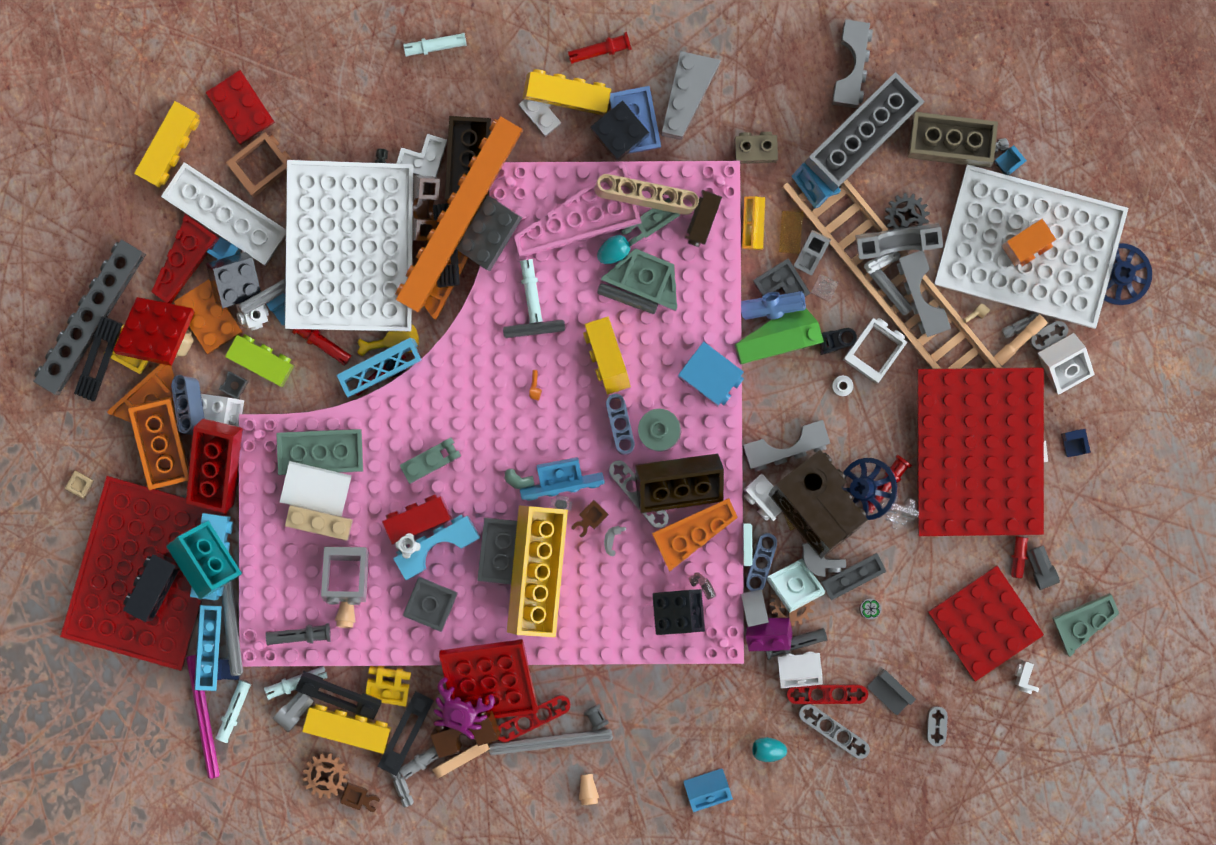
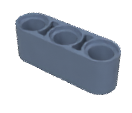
M177 375L171 383L177 427L181 433L193 435L194 426L204 418L199 381L193 377Z
M612 394L607 398L606 408L615 447L620 454L628 455L634 450L635 444L625 400L619 394ZM612 399H619L622 405L619 409L614 410L610 407L609 403ZM623 419L626 422L625 429H616L614 426L615 421ZM621 440H629L631 448L627 451L621 450L619 447Z
M770 533L762 534L757 540L752 557V565L749 567L745 581L746 587L750 591L762 590L765 586L777 547V539ZM767 536L773 540L772 547L768 549L762 546V540ZM758 557H765L767 560V565L762 569L756 566V559ZM752 577H759L761 580L758 588L750 586L749 582Z

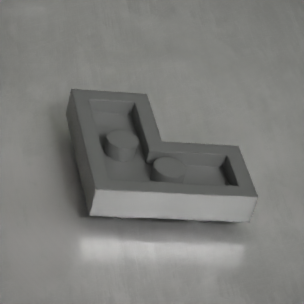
M789 258L753 280L762 296L775 292L780 288L783 289L785 294L800 291L804 293L805 297L810 294Z

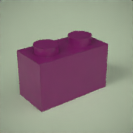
M790 617L768 618L769 623L750 627L747 625L746 641L749 651L790 650L793 634Z

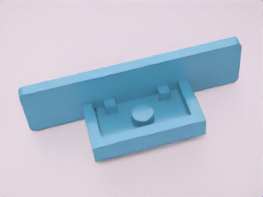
M575 457L537 465L540 484L520 489L522 500L532 501L541 496L547 495L552 497L561 492H577L581 488L587 487L597 488L605 484L602 472L582 476L579 459Z

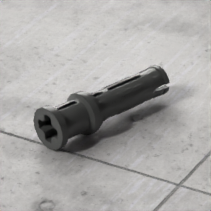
M329 623L313 627L308 625L304 629L266 632L267 646L307 641L310 644L321 640L331 642Z
M822 628L792 637L790 650L765 651L767 660H771L772 657L781 654H789L790 651L828 641L825 629Z

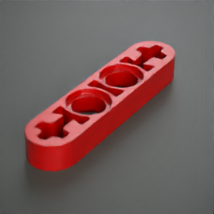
M822 684L790 687L786 693L788 700L793 704H861L868 699L869 695L868 690L859 684ZM804 688H808V701H804L805 696H798V700H794V697L790 696L794 689H798L800 693H805ZM816 688L821 689L823 692L822 698L820 700L812 699V690ZM836 688L843 690L844 695L840 700H835L832 697V692ZM846 688H850L849 692H857V688H860V691L864 692V696H861L860 700H857L856 696H849L850 700H846L848 695Z
M558 695L538 705V710L540 708L548 710L549 716L545 720L539 719L537 713L515 716L501 723L498 726L500 733L502 732V727H505V729L511 728L512 725L510 723L513 721L519 733L515 734V730L508 734V738L499 736L498 740L509 742L567 713L571 706L569 698L565 695ZM558 699H561L562 702L566 701L565 710L558 708L554 710L557 714L553 716L552 710L547 704L552 703V707L558 704ZM526 717L529 719L530 726L527 729H521L518 726L520 718Z

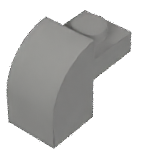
M812 230L794 267L813 275L831 239Z
M802 543V559L813 574L825 577V568H828L829 572H841V568H846V559H825V557L821 559L808 543Z
M762 590L741 594L748 627L769 623Z

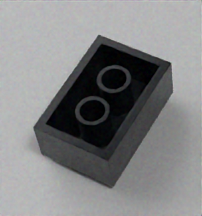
M161 553L152 554V556L146 558L143 564L145 570L142 575L139 574L133 583L135 588L132 594L128 593L123 602V605H125L123 611L144 622L154 620L180 571L175 560Z

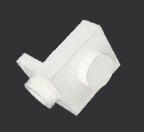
M1022 660V663L1018 664L1015 671V676H1017L1015 684L1020 686V691L1032 694V691L1038 692V687L1028 684L1034 664Z

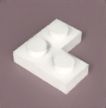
M524 99L519 104L521 109L545 137L561 124L560 120L549 109L550 104Z
M427 134L421 153L401 148L396 164H413V174L437 177L447 140Z

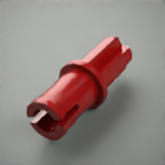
M1015 536L1014 554H1011V557H1013L1011 577L1023 578L1025 559H1028L1026 552L1029 538Z

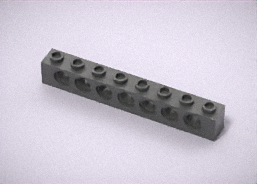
M122 239L112 247L111 257L102 263L100 267L101 273L98 278L95 277L89 285L90 291L87 295L82 296L78 303L80 307L77 312L70 315L67 321L69 325L65 331L62 330L56 338V346L47 352L45 356L46 362L43 367L39 366L34 374L36 378L33 382L54 395H60L93 342L101 317L109 316L146 256L144 252ZM120 258H124L126 265L118 269L117 261ZM109 276H114V284L108 287L106 279ZM102 293L104 296L103 302L96 304V295ZM91 311L93 318L91 321L86 322L84 315L86 312ZM76 329L82 331V336L78 340H75L73 337V332ZM68 346L71 349V354L65 358L62 355V350ZM55 364H58L60 367L57 375H53L51 372V368Z

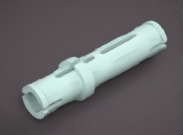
M465 33L429 40L422 38V41L403 44L406 57L422 53L428 55V52L467 46Z
M533 259L520 261L523 276L521 283L524 284L529 323L543 322L536 285L538 278H535Z
M324 666L308 671L323 679L328 678ZM302 674L287 680L286 678L281 679L282 682L264 687L265 693H268L266 695L268 700L285 693L287 695L291 694V691L296 689Z
M239 679L226 714L221 718L222 724L215 739L228 743L233 727L238 723L236 720L251 686L250 683Z

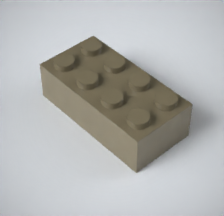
M914 112L911 122L908 158L990 168L994 163L998 122Z

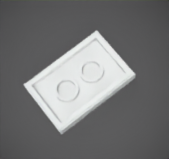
M289 461L280 503L342 517L352 475Z

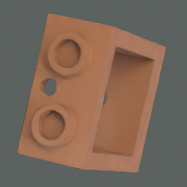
M266 132L226 162L252 197H256L286 174L287 160H292L286 151L281 152L277 146L280 143L274 135L269 136ZM264 142H267L283 164L258 184L254 185L238 162Z

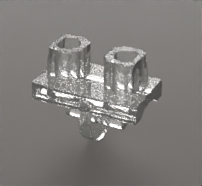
M896 496L892 508L885 514V520L892 522V529H896L898 524L906 526L907 522L914 523L919 515L916 500L906 499L904 506L897 504L899 496ZM885 498L882 501L881 506L883 508L887 505L889 499Z

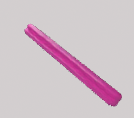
M191 655L186 658L207 776L209 779H213L220 775L205 691L194 690L196 655Z

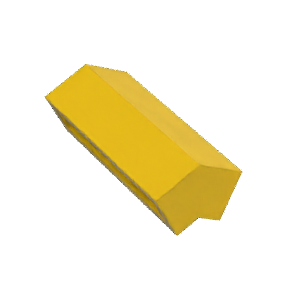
M744 197L742 249L763 250L765 197Z

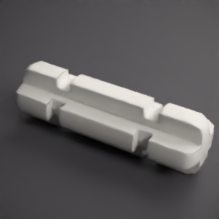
M896 251L876 257L874 260L872 259L864 264V268L867 273L871 274L889 265L891 262L897 261L901 255Z

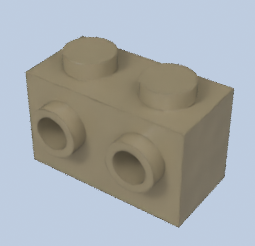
M750 132L739 133V136H735V161H740V164L777 163V135H772V132H760L759 136H751Z

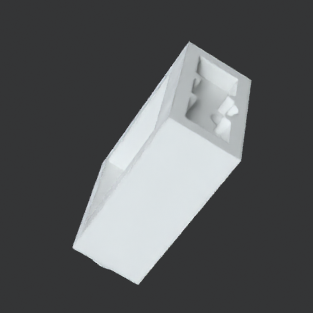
M880 318L870 320L843 358V361L876 384L880 382L907 344L902 333L897 330L893 332L888 329V324ZM873 327L898 344L879 372L853 355Z

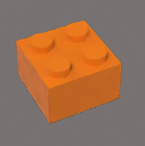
M1042 218L1001 246L1014 266L1020 264L1023 267L1036 258L1034 256L1035 253H1038L1040 256L1054 247L1052 242L1056 238Z

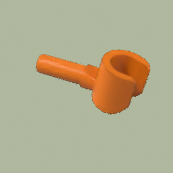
M532 370L529 397L539 401L542 389L536 388L538 370Z

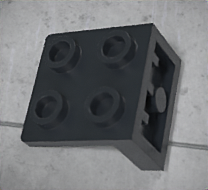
M702 589L653 593L656 635L705 631Z

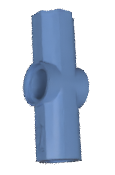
M802 291L782 295L778 292H770L762 298L741 301V314L745 320L765 316L768 319H777L782 317L784 313L806 309L805 296Z

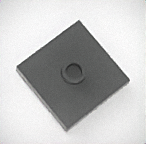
M419 576L403 616L442 632L458 592Z

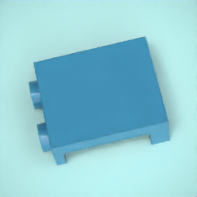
M703 341L677 377L683 382H687L718 407L720 403L725 405L732 396L729 394L732 387L734 386L737 389L744 380L741 377L744 371Z

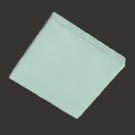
M743 523V566H751L752 525L750 523Z
M803 559L767 577L768 583L789 613L825 593L824 588L807 568Z

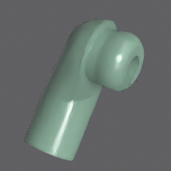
M507 469L505 471L504 479L506 483L515 489L535 486L533 476L521 478L515 473L514 469Z

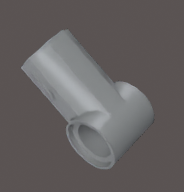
M298 692L287 705H284L273 719L289 732L315 700L311 696Z

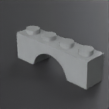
M845 19L841 44L852 53L854 69L848 77L836 81L832 105L857 108L858 103L863 101L864 91L860 89L861 83H865L867 70L863 69L864 62H868L870 50H866L867 42H871L873 30L869 29L870 23Z
M939 223L855 235L860 260L881 257L896 251H924L943 248L942 231Z
M920 250L899 258L900 263H897L900 275L905 274L907 282L904 283L907 294H912L914 302L911 303L915 315L919 313L921 322H918L921 333H926L927 337L951 329L945 309L929 305L921 295V280L930 270L924 251Z
M820 420L802 426L798 441L790 448H773L764 439L742 445L749 469L754 468L755 472L766 469V464L771 462L779 465L787 462L786 458L793 455L795 459L807 456L806 451L814 449L815 453L819 450H826V445L831 443L824 421Z

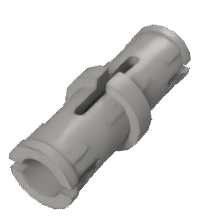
M434 745L424 753L415 755L413 760L400 768V772L405 776V779H408L421 769H426L427 765L439 758Z

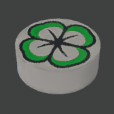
M865 599L860 605V613L866 619H875L881 613V605L875 599Z

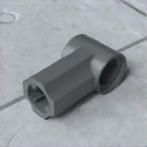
M1044 545L1026 552L1039 590L1060 583L1057 571L1051 565Z

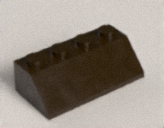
M449 116L445 185L446 202L453 192L457 193L460 186L457 184L462 175H467L471 169L468 165L472 157L479 155L481 149L478 147L484 137L488 139L491 133L489 130L491 118Z
M718 453L635 465V482L640 513L718 503L724 500V468Z

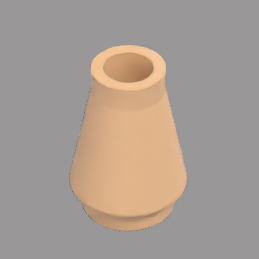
M348 602L340 603L335 618L336 627L353 628V623H356L354 605H350Z
M593 774L581 775L579 792L581 805L598 804L599 795L593 780Z

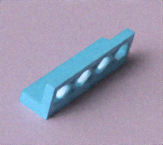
M408 338L338 374L337 377L347 398L422 361L416 349L418 345L415 339ZM412 350L415 359L409 362L401 360L403 354ZM390 359L396 361L393 370H383L384 364ZM373 369L378 370L376 378L372 381L364 379L367 372ZM355 378L360 379L357 388L350 391L346 383Z

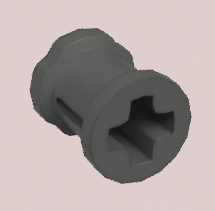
M600 704L583 712L589 718L593 731L609 723L600 710Z

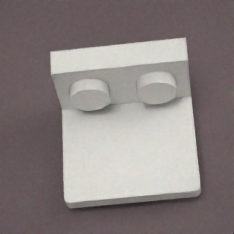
M201 394L205 419L239 427V414L243 412L244 400Z
M761 473L743 490L746 493L744 498L751 505L756 504L760 508L757 512L765 521L768 519L774 521L776 516L782 511L768 495L774 486Z

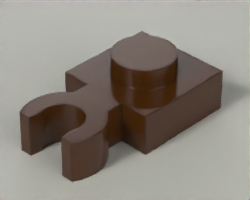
M593 500L579 514L583 520L575 522L572 525V529L574 530L577 526H582L583 532L579 535L582 538L587 534L589 526L595 530L609 514Z
M347 782L340 803L360 810L361 806L364 805L368 811L375 812L376 808L370 806L369 803L372 800L379 802L380 798L374 794L367 796V789Z

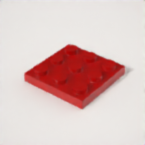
M136 297L113 351L117 355L172 366L195 312L189 307Z

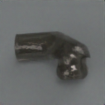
M695 572L694 575L689 576L690 584L693 587L699 584L707 600L716 596L711 582L702 574Z

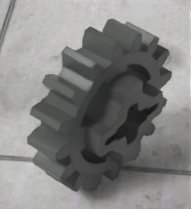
M904 193L902 199L897 195L895 196L896 202L890 201L888 203L891 208L885 209V212L889 213V215L885 216L884 220H889L890 222L886 227H893V230L908 228L911 223H917V226L929 223V220L925 219V217L930 215V212L924 211L928 205H921L922 198L915 200V194L908 198L907 194ZM907 202L904 208H896L899 204ZM914 206L919 209L920 214L916 213ZM906 211H908L909 216L912 217L909 218L907 221L905 220V216L902 215ZM894 218L898 219L899 226L895 223Z

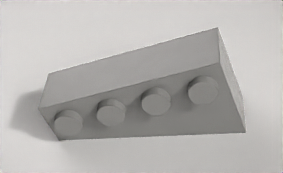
M680 51L661 136L678 140L683 139L720 66L721 60Z

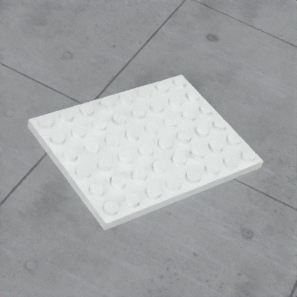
M287 160L285 329L411 331L412 309L397 301L396 298L398 296L395 293L401 283L404 285L408 277L405 275L412 265L413 164Z
M967 164L934 285L1096 329L1128 208ZM1043 218L1056 238L1052 242L1054 247L1040 256L1038 253H1035L1034 256L1036 258L1023 267L1020 264L1014 266L1001 245Z

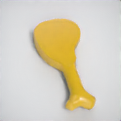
M411 324L410 332L389 331L383 339L365 342L359 338L357 343L360 348L357 353L364 356L370 350L383 347L391 348L408 338L415 339L419 346L417 329Z

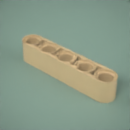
M610 174L601 175L594 186L596 195L601 198L683 215L691 214L699 203L698 196L692 191ZM600 183H607L610 186V189H603ZM621 187H628L630 194L623 193ZM642 191H648L651 198H645L642 195ZM668 195L672 202H665L662 196ZM683 200H689L692 203V206L688 207L684 205Z

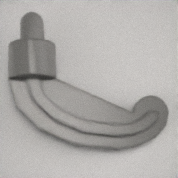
M615 526L608 529L604 539V546L608 555L614 556L616 554L612 550L614 537L625 531L626 527Z

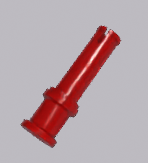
M627 32L615 38L607 37L606 41L568 51L571 64L607 53L615 55V52L621 50H632Z
M293 329L292 331L294 335L297 333L307 340V344H314L343 366L352 357L351 354L320 334L319 330Z
M898 454L890 467L897 483L901 481V476L907 468L912 467L909 462ZM891 482L878 486L877 490L889 492L892 488ZM875 495V496H874V497L878 500L879 503H880V502L883 500V498H884V497L878 496V495ZM868 501L869 512L873 514L876 507Z

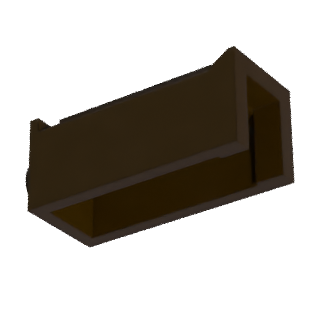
M705 190L701 191L702 197H699V203L695 208L687 233L689 236H685L688 239V244L700 247V244H706L722 199L721 196Z

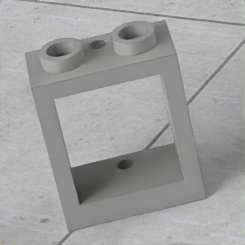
M324 547L321 597L323 601H327V604L336 605L339 602H348L350 605H360L361 602H366L369 552L366 547ZM330 560L360 561L359 592L329 591Z

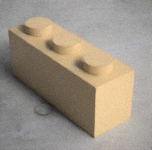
M290 505L285 526L349 540L353 519Z

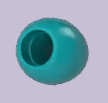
M623 235L612 236L601 245L597 252V258L603 264L616 263L629 254L630 244Z
M762 737L753 743L752 753L761 762H775L787 755V747L777 739Z

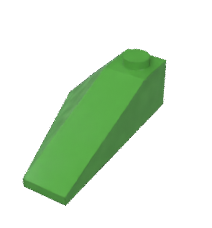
M806 308L802 311L784 313L782 317L768 321L762 327L737 342L735 348L741 365L815 346L824 341L818 321Z

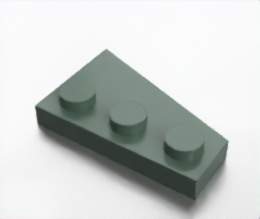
M1109 593L1053 617L1052 619L1069 657L1073 655L1077 648L1089 641L1093 634L1113 620L1119 614L1112 594Z

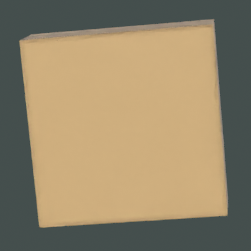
M75 470L65 489L85 499L94 480Z

